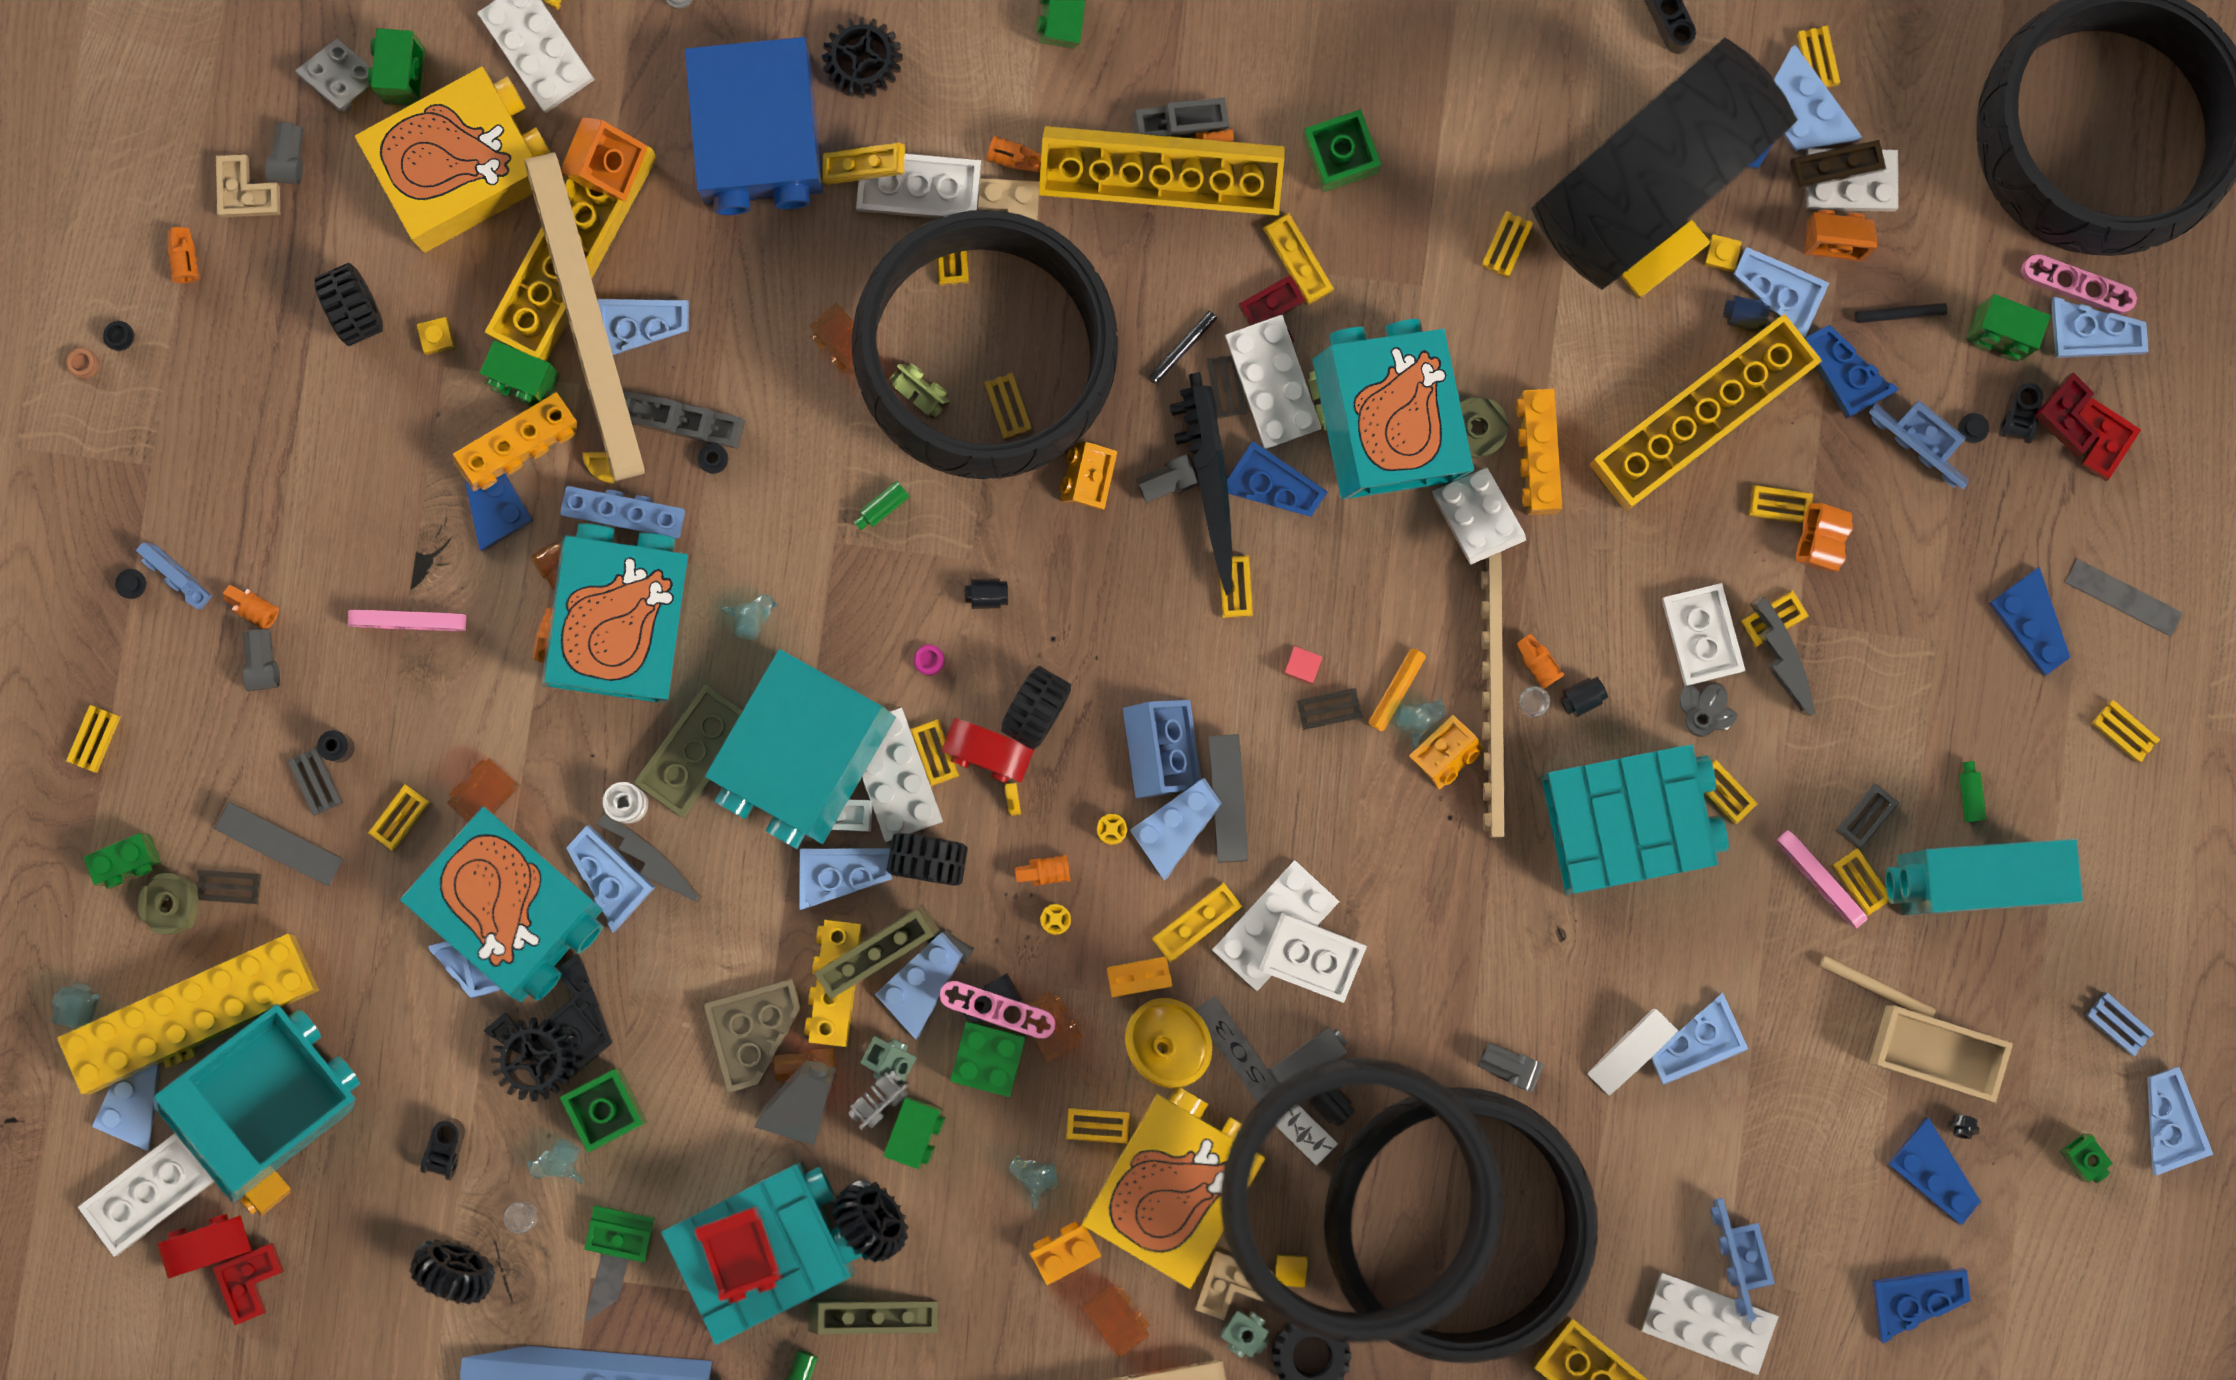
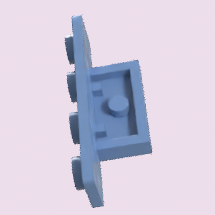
M1918 399L1899 422L1876 403L1871 407L1869 413L1872 415L1871 420L1883 430L1888 428L1896 434L1894 439L1906 449L1911 447L1920 454L1918 456L1919 460L1929 468L1935 466L1943 473L1941 477L1954 488L1958 485L1962 489L1968 485L1969 479L1947 462V459L1964 442L1966 437Z
M567 486L560 514L563 517L639 532L666 535L679 539L685 510L683 508L653 503L654 499L636 495L635 499L624 497V493L615 490H606V493Z
M1718 1198L1713 1201L1714 1207L1710 1208L1712 1221L1715 1226L1719 1225L1722 1237L1718 1238L1722 1256L1728 1257L1730 1268H1727L1726 1272L1731 1287H1736L1738 1299H1735L1734 1302L1739 1318H1744L1745 1323L1755 1321V1315L1748 1290L1774 1285V1278L1759 1223L1731 1229L1724 1199Z

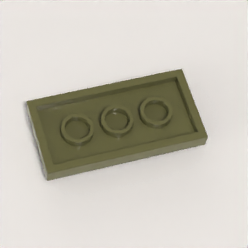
M704 684L633 783L680 817L685 818L710 784L711 780L706 778L705 775L743 710Z

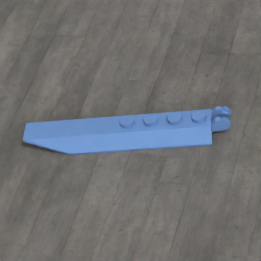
M524 1346L462 1358L460 1380H710L712 1361Z

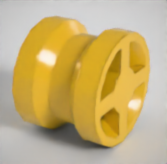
M1107 814L1099 820L1097 835L1105 844L1117 845L1126 837L1127 824L1121 816Z
M1052 904L1043 910L1040 918L1041 925L1049 934L1059 935L1066 932L1070 927L1071 915L1064 906Z

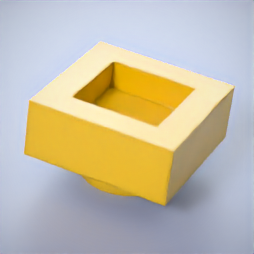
M1713 234L1710 239L1711 243L1708 247L1704 266L1734 272L1742 241Z
M446 317L417 324L425 355L455 348L449 321Z

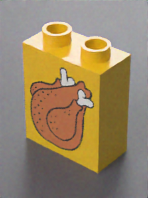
M483 66L355 135L357 142L409 236L424 253L532 195L524 159L551 153L537 127L522 134L516 124L513 115L524 110L526 107L509 77L507 76L494 83Z
M1178 1087L1173 1090L1169 1099L1158 1093L1155 1095L1083 1219L1082 1225L1190 1289L1224 1231L1220 1204L1222 1176L1229 1149L1242 1123L1229 1117L1222 1131L1200 1119L1208 1103ZM1258 1153L1255 1159L1249 1186L1265 1160V1157Z

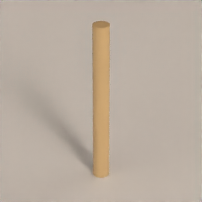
M1824 955L1820 961V967L1902 1007L1932 1018L1935 1015V1008Z

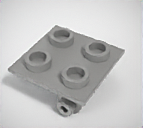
M335 39L295 70V73L303 79L305 84L313 87L316 93L322 95L325 101L333 104L338 112L343 111L345 114L353 107L351 101L371 86L368 84V69L370 66L338 39Z
M894 1070L889 1074L886 1072L875 1083L886 1094V1098L874 1085L871 1086V1089L882 1100L880 1104L869 1093H864L866 1098L876 1107L875 1109L863 1097H860L850 1106L851 1110L848 1112V1115L855 1122L859 1119L864 1122L859 1127L860 1129L865 1128L867 1125L870 1129L874 1128L887 1116L883 1112L885 1108L890 1104L893 1107L897 1106L909 1095L906 1089L910 1084L906 1083L901 1087L898 1084L901 1078Z

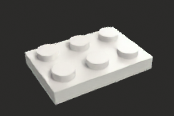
M1808 149L1806 155L1833 149ZM1882 150L1886 169L1882 172L1807 187L1806 210L1896 211L1898 209V150Z
M1488 468L1432 491L1436 504L1470 565L1526 541L1523 529Z
M1722 583L1661 599L1684 686L1746 671Z
M1281 913L1259 970L1344 1003L1367 946Z

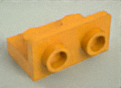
M1089 442L1075 443L1067 454L1068 468L1066 476L1061 481L1060 492L1062 494L1060 500L1066 503L1074 502L1094 509L1104 510L1118 451Z
M1452 715L1416 748L1409 757L1433 781L1434 785L1441 789L1443 786L1452 783L1458 776V772L1467 764L1476 761L1483 747L1477 736Z
M1166 957L1107 968L1112 997L1173 986Z
M1074 1221L1061 1228L1062 1235L1051 1240L1048 1235L1033 1243L1035 1249L1030 1251L1029 1254L1034 1259L1046 1285L1102 1257L1088 1228L1082 1224L1078 1226L1077 1222Z

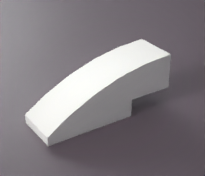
M1651 1009L1632 1030H1629L1604 1055L1587 1075L1610 1096L1661 1049L1678 1030L1657 1009Z

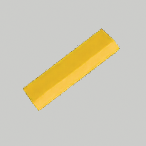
M898 142L823 153L822 182L829 185L904 175L905 145Z
M1290 213L1263 227L1265 235L1288 274H1291L1306 299L1307 306L1334 291L1333 286Z
M1691 220L1621 275V278L1640 299L1709 246L1711 242L1694 221Z
M1223 882L1154 936L1152 940L1171 963L1239 910L1242 905Z

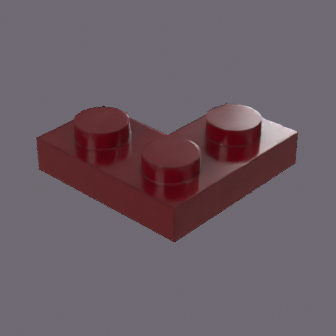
M1290 274L1242 301L1238 307L1251 326L1273 317L1284 315L1305 303L1306 299ZM1288 330L1289 335H1290V338H1291V341H1292V344H1293L1295 340H1294V338L1292 337L1290 331Z
M2073 372L2065 377L2034 416L2077 458L2086 452L2099 436V433L2079 414L2080 410L2094 395V392Z

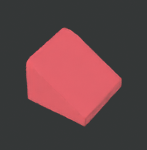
M1294 646L1284 675L1312 685L1323 657Z

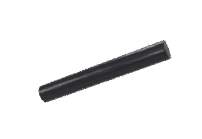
M1938 303L1856 311L1855 320L1856 323L1947 315V304Z
M1208 311L1153 370L1148 376L1151 381L1158 384L1217 320V317L1211 311Z

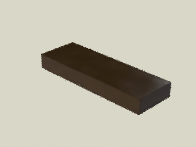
M1880 140L1800 156L1790 160L1796 190L1882 172L1886 169Z

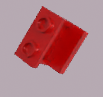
M758 1206L694 1229L698 1241L702 1242L719 1291V1301L727 1299L728 1303L732 1304L747 1298L745 1293L747 1291L757 1288L758 1292L762 1293L777 1287L775 1281L781 1279L782 1275Z

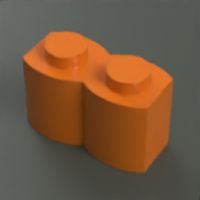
M1810 503L1804 517L1803 534L1797 546L1796 562L1823 571H1839L1846 559L1845 541L1853 529L1852 513L1824 503Z

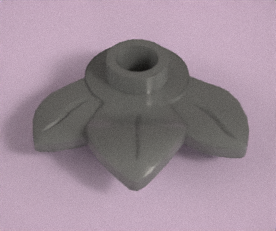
M1712 684L1702 692L1692 685L1685 686L1682 689L1679 699L1680 707L1687 715L1685 723L1692 735L1705 737L1714 730H1727L1734 724L1737 713L1730 708H1726L1727 692L1722 684ZM1697 717L1703 718L1706 724H1700L1697 721Z

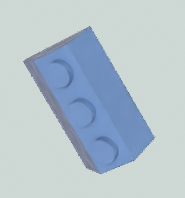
M1190 700L1146 702L1122 708L1135 798L1183 793L1202 779Z

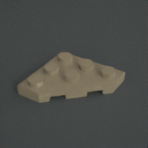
M794 979L704 1004L728 1093L758 1085L801 1010Z

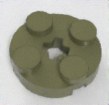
M1472 397L1462 401L1460 405L1471 457L1478 459L1494 454L1502 447L1507 438L1509 424L1506 412L1497 402L1488 398ZM1474 420L1477 423L1483 421L1486 424L1483 428L1485 433L1482 435L1479 433L1474 434L1471 431L1473 428L1471 422Z
M161 873L151 878L154 880L148 886L142 888L138 898V912L142 921H146L147 925L151 927L149 928L151 931L166 935L178 934L185 929L193 927L199 907L196 884L182 875ZM170 896L173 900V907L168 912V908L164 907L163 904L164 901L169 900Z

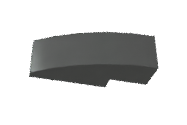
M1225 97L1167 103L1165 107L1136 109L1131 116L1134 134L1188 138L1196 136L1197 132L1207 131L1208 133L1229 128Z

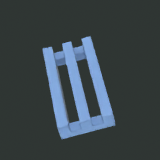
M2104 993L2085 1015L2131 1056H2136L2138 1050L2146 1044V1040L2154 1035L2147 1026L2109 993ZM2105 1002L2141 1032V1036H2138L2104 1006ZM2100 1011L2135 1043L2131 1046L2100 1019L2096 1013Z

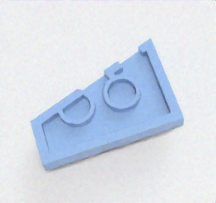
M597 299L613 355L689 331L688 300Z
M890 848L800 849V910L892 880V875L886 871Z
M1722 993L1678 1031L1650 1059L1661 1084L1665 1085L1748 1050V1047Z

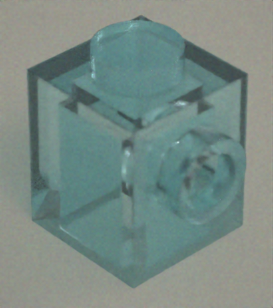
M73 982L72 987L61 986L60 991L55 993L52 1000L54 1011L50 1022L74 1029L91 1023L100 994L90 992L92 986Z

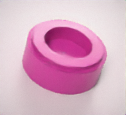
M924 645L914 655L915 667L923 675H935L944 666V655L934 645Z

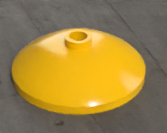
M1171 998L1153 999L1140 1006L1128 1021L1125 1032L1127 1053L1137 1071L1150 1082L1165 1088H1181L1198 1080L1207 1070L1212 1057L1210 1032L1201 1016L1187 1004ZM1157 1046L1162 1047L1164 1053H1161Z

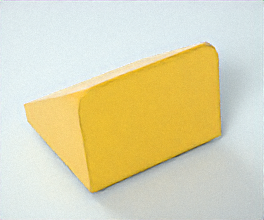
M1276 1254V1278L1285 1286L1305 1288L1308 1257Z

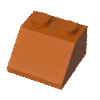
M582 117L561 167V173L584 187L618 200L626 201L648 146L601 119Z
M1818 210L1817 213H1813L1807 220L1804 255L1863 262L1877 249L1878 241L1874 220L1865 219V215L1858 213L1839 216L1835 215V212L1832 210Z

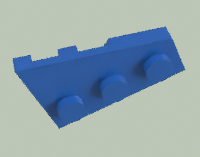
M1831 325L1805 338L1821 358L1822 362L1816 368L1846 419L1899 390L1892 382L1888 383L1878 374L1879 370L1873 364L1866 363L1856 353V349Z
M1252 441L1227 479L1228 494L1312 517L1328 491L1254 441Z
M506 473L497 477V482L488 489L481 490L479 488L474 492L465 480L481 552L534 521Z
M2040 567L2033 570L1988 603L2042 676H2046L2071 658Z
M1927 1117L1887 1164L1959 1225H1963L1981 1202L1934 1125Z
M1965 1268L1873 1280L1879 1339L1882 1343L1893 1339V1336L1905 1330L1910 1331L1918 1327V1324L1934 1316L1939 1317L1971 1301L1968 1272Z

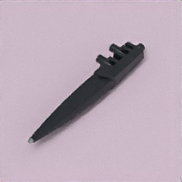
M1197 372L1189 374L1191 388L1180 390V395L1184 401L1170 404V412L1172 416L1186 413L1184 422L1188 424L1189 430L1175 433V441L1177 445L1191 442L1189 451L1195 455V470H1197L1210 540L1221 582L1227 596L1232 590V539L1227 478L1212 387L1203 386L1201 373Z

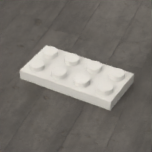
M495 0L478 12V15L545 113L595 80L542 0Z
M905 154L904 175L859 180L856 210L858 212L940 218L954 213L977 210L981 160Z
M1283 315L1224 335L1264 449L1322 429Z
M902 708L890 712L896 716V719L862 776L870 801H873L872 806L886 843L892 841L893 834H913L943 823Z
M1294 860L1212 951L1257 992L1272 976L1260 971L1259 968L1281 913L1318 926L1340 901Z
M174 1133L81 1204L78 1209L115 1257L201 1193L214 1181Z
M1660 1272L1640 1331L1759 1375L1779 1316L1752 1306L1755 1321L1745 1323L1744 1318H1739L1734 1299Z

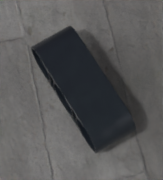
M1644 0L1666 48L1674 54L1686 52L1696 37V29L1683 0ZM1668 5L1672 7L1675 14L1666 15L1661 10V6ZM1673 33H1684L1687 41L1679 42L1675 39Z

